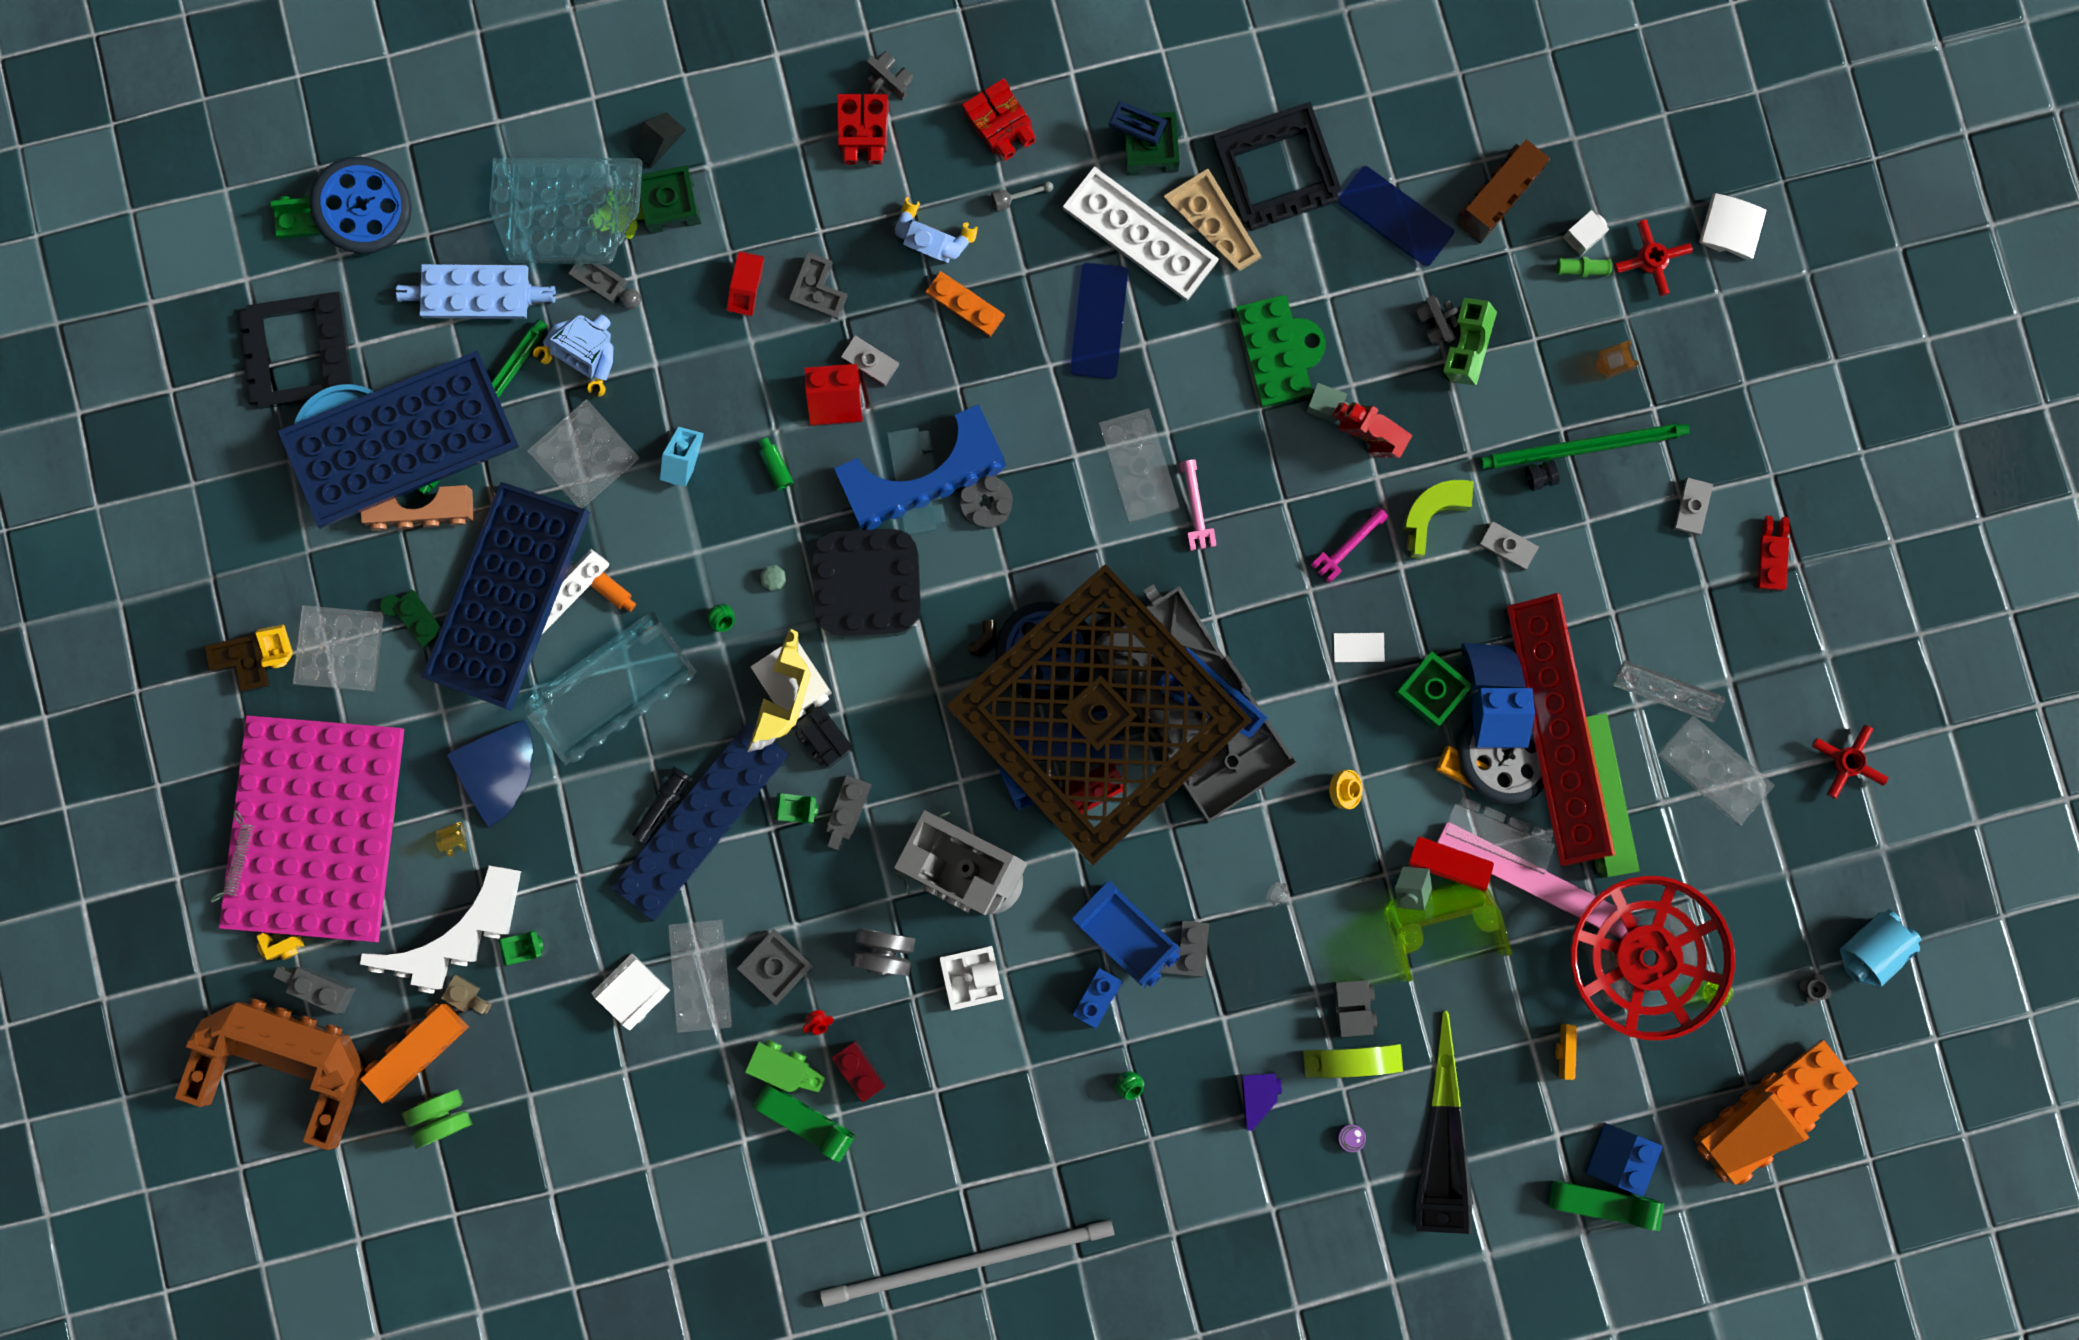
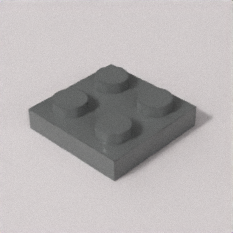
M773 929L737 969L775 1005H778L814 965L776 929Z

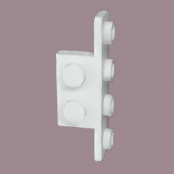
M589 550L575 565L571 561L543 633L592 584L593 580L600 576L609 566L608 561L594 550Z

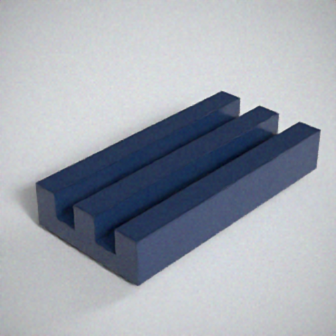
M1118 101L1108 127L1157 146L1167 120ZM1122 110L1132 115H1135L1139 118L1159 125V127L1157 129L1139 120L1130 118L1126 115L1121 114L1120 111ZM1118 119V120H1120V121H1122V122H1125V123L1130 124V125H1132V126H1135V127H1137V128H1139V129H1142V130H1144V131H1147V132H1149V133H1152V134H1154L1155 136H1152V135H1150V134H1147V133H1145V132H1142V131H1140V130H1137V129H1135V128H1132V127H1130V126H1128V125H1125V124H1123V123H1120V122H1118V121H1116V120Z

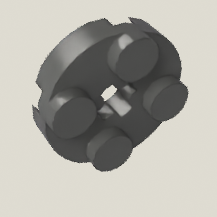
M985 476L978 479V482L974 485L965 487L962 490L961 510L969 523L985 529L996 528L1003 524L1010 515L1013 504L1012 493L1007 484L998 477ZM983 496L994 499L991 502V508L987 509L986 506L981 507L979 505L982 502Z

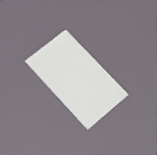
M1334 633V661L1385 662L1384 633Z

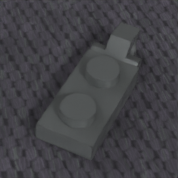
M846 775L828 822L829 826L826 832L832 833L827 847L839 851L843 838L849 840L851 834H854L872 784Z

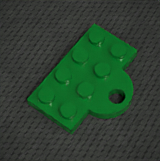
M1286 294L1237 306L1235 311L1261 408L1312 396L1313 391L1307 370L1312 369L1320 362L1326 348L1325 336L1320 327L1308 319H1293ZM1307 336H1315L1319 341V345L1316 348H1309L1304 340Z

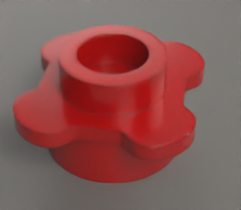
M815 1010L805 1017L806 1024L802 1027L803 1032H812L815 1035H820L828 1029V1025L832 1024L834 1019L832 1016L826 1017L825 1012L822 1010Z

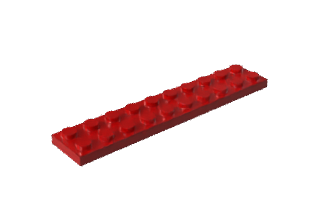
M1554 593L1508 605L1507 610L1516 654L1523 671L1525 687L1532 688L1535 717L1532 731L1560 866L1615 856L1561 595Z

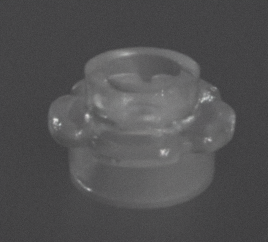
M1275 881L1271 885L1266 895V900L1272 903V907H1275L1277 903L1282 905L1285 902L1289 893L1286 890V884H1280Z

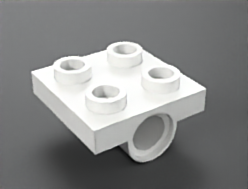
M992 946L940 958L951 1011L1004 999Z

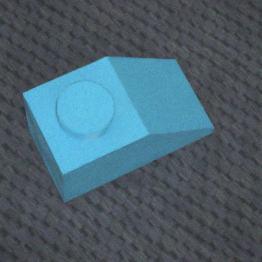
M682 427L677 428L662 454L660 480L673 485L686 486L694 471L703 433Z

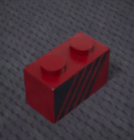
M857 1041L832 1057L862 1103L887 1086Z

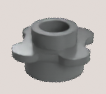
M1815 974L1812 979L1808 981L1802 980L1799 984V988L1804 991L1807 997L1806 1002L1810 1005H1816L1819 1000L1828 999L1831 996V990L1821 974ZM1814 987H1817V992L1813 991Z

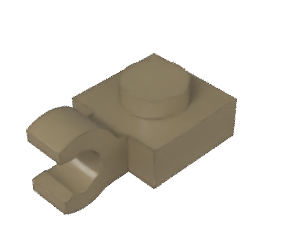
M454 975L441 998L463 1012H467L469 1007L481 1014H487L492 1006L491 1003L477 996L480 990L479 987L459 975Z

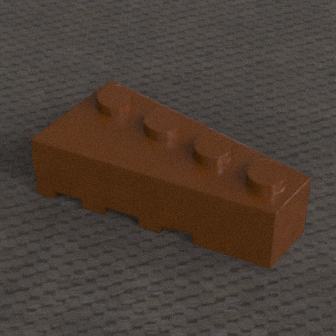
M1527 139L1521 146L1517 143L1507 154L1509 160L1504 165L1500 163L1491 173L1493 178L1488 184L1484 182L1474 194L1476 198L1471 204L1467 202L1458 213L1461 218L1457 225L1480 244L1551 159Z

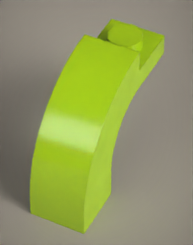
M1449 480L1441 482L1427 489L1413 503L1407 512L1402 529L1405 532H1413L1412 535H1408L1407 550L1411 551L1410 558L1421 559L1425 555L1427 527L1430 518L1434 514L1444 510L1467 512L1472 507L1474 481Z
M1401 1044L1303 1050L1305 1078L1359 1077L1403 1072Z

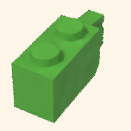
M767 1039L766 1043L763 1041L758 1043L745 1073L787 1092L795 1091L800 1087L815 1092L820 1091L826 1077L809 1066L810 1063L805 1061L807 1056L794 1050L790 1054L780 1050L782 1045L770 1039Z

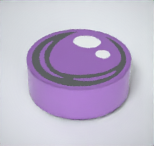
M1348 1124L1340 1129L1338 1142L1344 1150L1357 1152L1365 1145L1366 1136L1359 1126Z

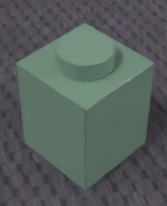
M1317 383L1306 413L1336 423L1337 419L1332 417V414L1339 403L1349 405V403L1345 402L1347 393Z
M1403 866L1395 886L1398 908L1425 910L1432 891L1429 869Z

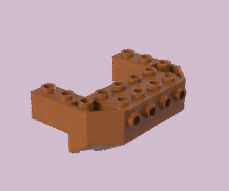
M253 998L250 999V1002L234 1003L200 1021L186 1045L187 1048L192 1049L175 1099L198 1107L211 1105L228 1057L235 1055L312 1081L310 1089L318 1091L320 1094L303 1142L326 1150L338 1148L361 1084L360 1079L365 1073V1067L350 1035L341 1033L342 1028L335 1025L327 1024L326 1027L317 1025V1020L308 1016L301 1015L300 1019L291 1016L292 1011L281 1007H276L275 1010L267 1008L266 1002Z

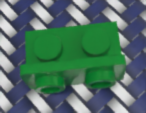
M310 194L304 195V198L294 199L293 197L283 196L279 197L276 201H270V207L274 210L276 237L284 239L322 235L315 226L311 216Z

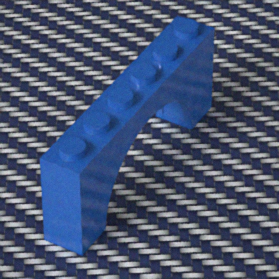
M979 404L955 414L958 424L956 445L948 459L938 469L924 477L910 481L885 480L869 472L862 465L859 458L834 468L862 530L875 529L888 519L900 518L905 515L906 511L915 507H925L933 499L947 497L954 490L963 486H972L978 482V479L987 475H997L1006 467L1004 456Z

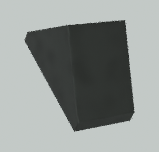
M666 112L644 123L632 151L652 168L682 136L686 129Z

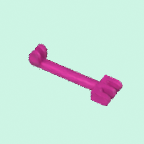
M1377 506L1370 513L1372 516L1330 557L1323 552L1310 565L1313 569L1317 568L1321 562L1325 565L1318 572L1320 576H1323L1328 570L1332 572L1325 581L1328 583L1332 582L1342 572L1337 564L1379 523L1382 525L1389 518L1380 507Z

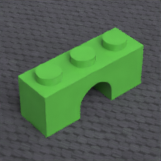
M1471 298L1463 299L1457 321L1461 329L1460 341L1457 348L1450 347L1443 371L1451 382L1477 386L1497 311L1489 301Z

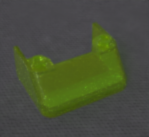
M1454 883L1432 889L1425 910L1398 908L1397 899L1386 903L1383 915L1401 981H1413L1406 954L1417 951L1422 946L1424 937L1421 927L1473 914L1475 924L1480 930L1485 932L1493 931L1499 955H1512L1502 914L1488 887L1486 892L1461 883Z

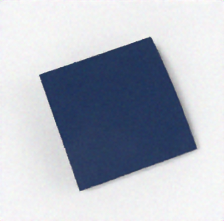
M1463 643L1461 645L1464 669H1469L1472 689L1526 688L1521 664L1512 646Z

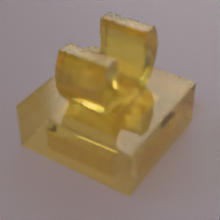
M462 822L436 832V845L439 851L446 850L449 857L454 856L452 848L458 845L462 848L463 852L467 851L466 830Z

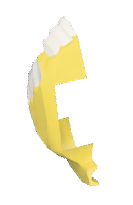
M790 629L783 643L773 671L796 679L798 684L796 699L789 711L763 699L747 752L760 750L772 744L776 738L786 735L796 725L800 715L811 673L807 664L798 654V632Z

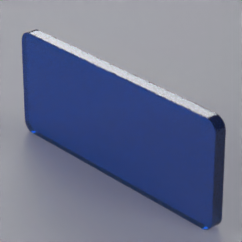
M1363 166L1339 197V204L1426 267L1433 263L1454 235L1452 227L1368 166Z
M1084 263L1082 265L1070 368L1073 375L1114 379L1117 376L1128 281V269L1126 267Z

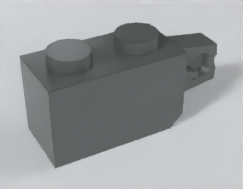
M278 966L273 975L274 978L286 983L284 987L287 990L286 993L334 1014L345 1013L356 989L308 967L294 966L293 970Z

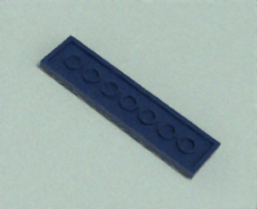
M750 722L743 726L612 887L652 921L659 917L790 756L774 742L760 750L747 752L755 726Z

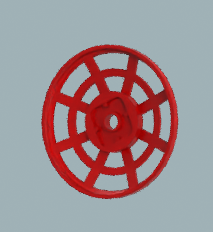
M1640 876L1625 879L1609 886L1586 906L1573 931L1570 945V967L1573 981L1580 997L1588 1009L1601 1022L1629 1037L1643 1040H1668L1695 1031L1707 1023L1719 1010L1727 998L1733 982L1735 949L1732 935L1725 919L1717 907L1704 894L1676 879L1662 876ZM1641 884L1665 886L1660 902L1638 901L1627 904L1621 890ZM1676 890L1685 893L1695 900L1708 913L1711 920L1696 926L1685 913L1671 906ZM1611 895L1617 910L1603 922L1597 935L1583 931V926L1592 911ZM1640 909L1656 910L1652 925L1637 926L1631 912ZM1667 914L1677 918L1688 931L1675 937L1671 932L1663 928ZM1621 917L1628 932L1623 935L1619 942L1604 938L1609 928ZM1716 929L1721 938L1724 954L1722 974L1706 970L1707 953L1702 936ZM1579 941L1593 945L1592 963L1597 979L1586 986H1583L1577 965ZM1694 941L1697 951V967L1683 963L1681 947ZM1601 948L1616 953L1617 968L1605 975L1601 966ZM1647 950H1652L1656 955L1655 963L1650 966L1646 965L1642 958ZM1679 974L1693 977L1687 990L1677 998L1670 984L1677 979ZM1623 978L1634 988L1630 1002L1620 997L1611 988L1610 984ZM1702 981L1719 985L1709 1005L1697 1017L1691 1020L1682 1005L1695 995ZM1603 989L1613 1002L1628 1010L1625 1026L1616 1023L1606 1016L1593 1003L1590 996ZM1645 990H1660L1667 1002L1665 1005L1655 1007L1641 1006ZM1672 1011L1681 1025L1677 1028L1660 1032L1636 1030L1639 1014L1659 1015Z

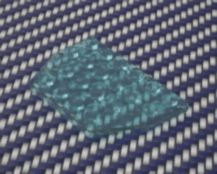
M493 158L489 210L509 261L513 263L611 264L617 253L618 246L622 244L626 237L624 234L632 219L635 220L639 213L643 161L639 158Z

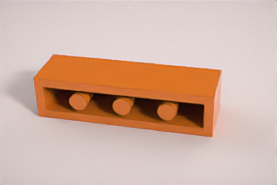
M435 1004L425 1013L427 1018L421 1024L416 1022L405 1032L406 1037L400 1043L398 1041L392 1043L384 1051L387 1055L381 1061L375 1060L365 1068L366 1074L360 1080L381 1103L389 1102L469 1028L449 1004H441L440 1006Z

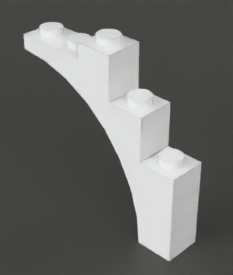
M489 866L483 887L473 906L460 922L446 934L423 947L405 953L389 955L362 954L360 965L368 966L367 971L384 973L385 969L394 970V976L410 978L411 974H413L410 985L419 986L418 991L434 993L435 989H444L450 958H452L451 964L467 966L468 962H475L477 960L482 931H484L485 937L500 939V934H509L521 871Z

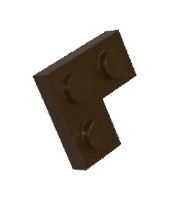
M256 634L205 645L210 672L236 667L240 691L242 692L270 687L267 668L261 665L263 655Z

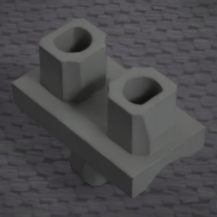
M885 51L876 59L871 56L867 60V63L870 65L868 70L873 74L868 78V82L873 85L870 90L871 94L882 93L887 94L889 97L891 94L890 90H892L902 100L908 95L907 88L914 79L913 74L904 67L896 75L892 74L889 70L896 64V60L892 55Z
M1432 295L1426 298L1427 303L1419 307L1416 312L1422 323L1433 318L1437 321L1438 326L1426 332L1431 344L1455 341L1456 337L1448 320H1451L1453 327L1459 326L1457 321L1461 306L1454 308L1451 301H1447L1443 304L1447 311L1444 313L1437 297L1435 298Z

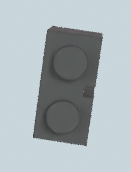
M1368 980L1333 982L1338 1036L1374 1035L1373 1028H1377L1376 1012H1372L1370 1008L1371 1001L1375 1000L1373 985H1369Z

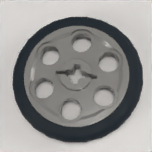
M1471 718L1461 732L1458 744V759L1461 771L1467 782L1477 793L1488 800L1500 804L1514 805L1536 797L1544 789L1537 750L1534 753H1529L1525 748H1511L1510 758L1501 762L1504 756L1502 751L1509 748H1475L1473 718ZM1532 731L1530 740H1532L1535 743ZM1479 756H1483L1489 761V768L1487 770H1481L1477 766V758ZM1523 765H1528L1532 768L1533 776L1531 779H1526L1522 776L1521 767ZM1500 773L1506 774L1509 778L1510 783L1507 788L1501 787L1497 782V777Z

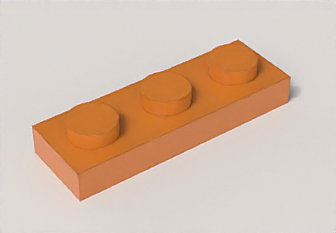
M942 271L939 272L926 290V295L988 337L992 336L1005 317L1004 313Z

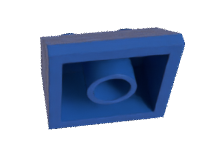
M1480 688L1470 697L1475 748L1529 747L1535 717L1532 688Z
M1604 1122L1585 1173L1644 1197L1663 1146Z

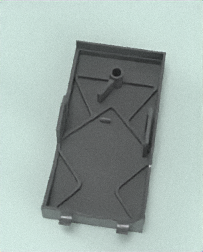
M1154 584L1144 589L1145 595L1151 602L1146 608L1185 649L1189 648L1260 709L1250 694L1251 689L1229 656L1224 657L1181 587L1178 586L1163 597L1159 594ZM1105 616L1095 621V625L1098 627H1110ZM1122 622L1115 626L1119 628H1126ZM1101 633L1102 635L1094 643V645L1109 646L1110 633ZM1114 633L1113 646L1128 647L1129 634ZM1133 635V647H1144ZM1094 651L1101 664H1109L1108 651ZM1113 652V665H1128V652ZM1132 653V666H1147V653ZM1151 654V666L1163 667ZM1112 670L1113 682L1115 684H1127V671ZM1132 671L1131 684L1146 685V672ZM1151 672L1150 685H1155L1165 673ZM1119 689L1124 699L1126 700L1127 690ZM1131 690L1130 703L1145 704L1146 691ZM1150 691L1149 704L1164 705V693ZM1169 696V705L1183 706V703ZM1133 709L1137 714L1138 720L1144 723L1145 709ZM1149 710V723L1163 724L1164 710ZM1168 711V724L1183 723V711ZM1187 711V725H1202V713ZM1206 715L1207 725L1212 721V718ZM1267 719L1251 738L1241 733L1237 734L1182 786L1208 824L1297 765L1298 762L1295 761ZM1148 728V735L1153 742H1163V729ZM1168 729L1167 743H1182V730ZM1187 730L1186 743L1200 731ZM1167 748L1166 762L1180 749Z

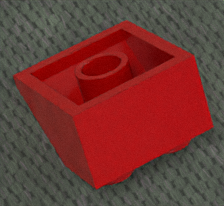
M857 364L804 368L811 426L863 422L860 373Z

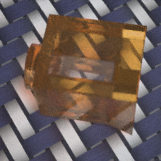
M1630 340L1601 350L1598 353V359L1595 360V364L1600 375L1604 374L1606 379L1637 369L1639 362L1638 360L1634 361L1629 350L1632 346Z

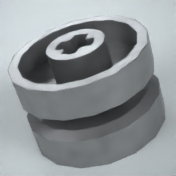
M858 928L855 942L861 946L871 947V951L857 950L853 952L851 966L867 969V972L909 976L911 962L908 959L895 956L896 952L912 953L916 938Z

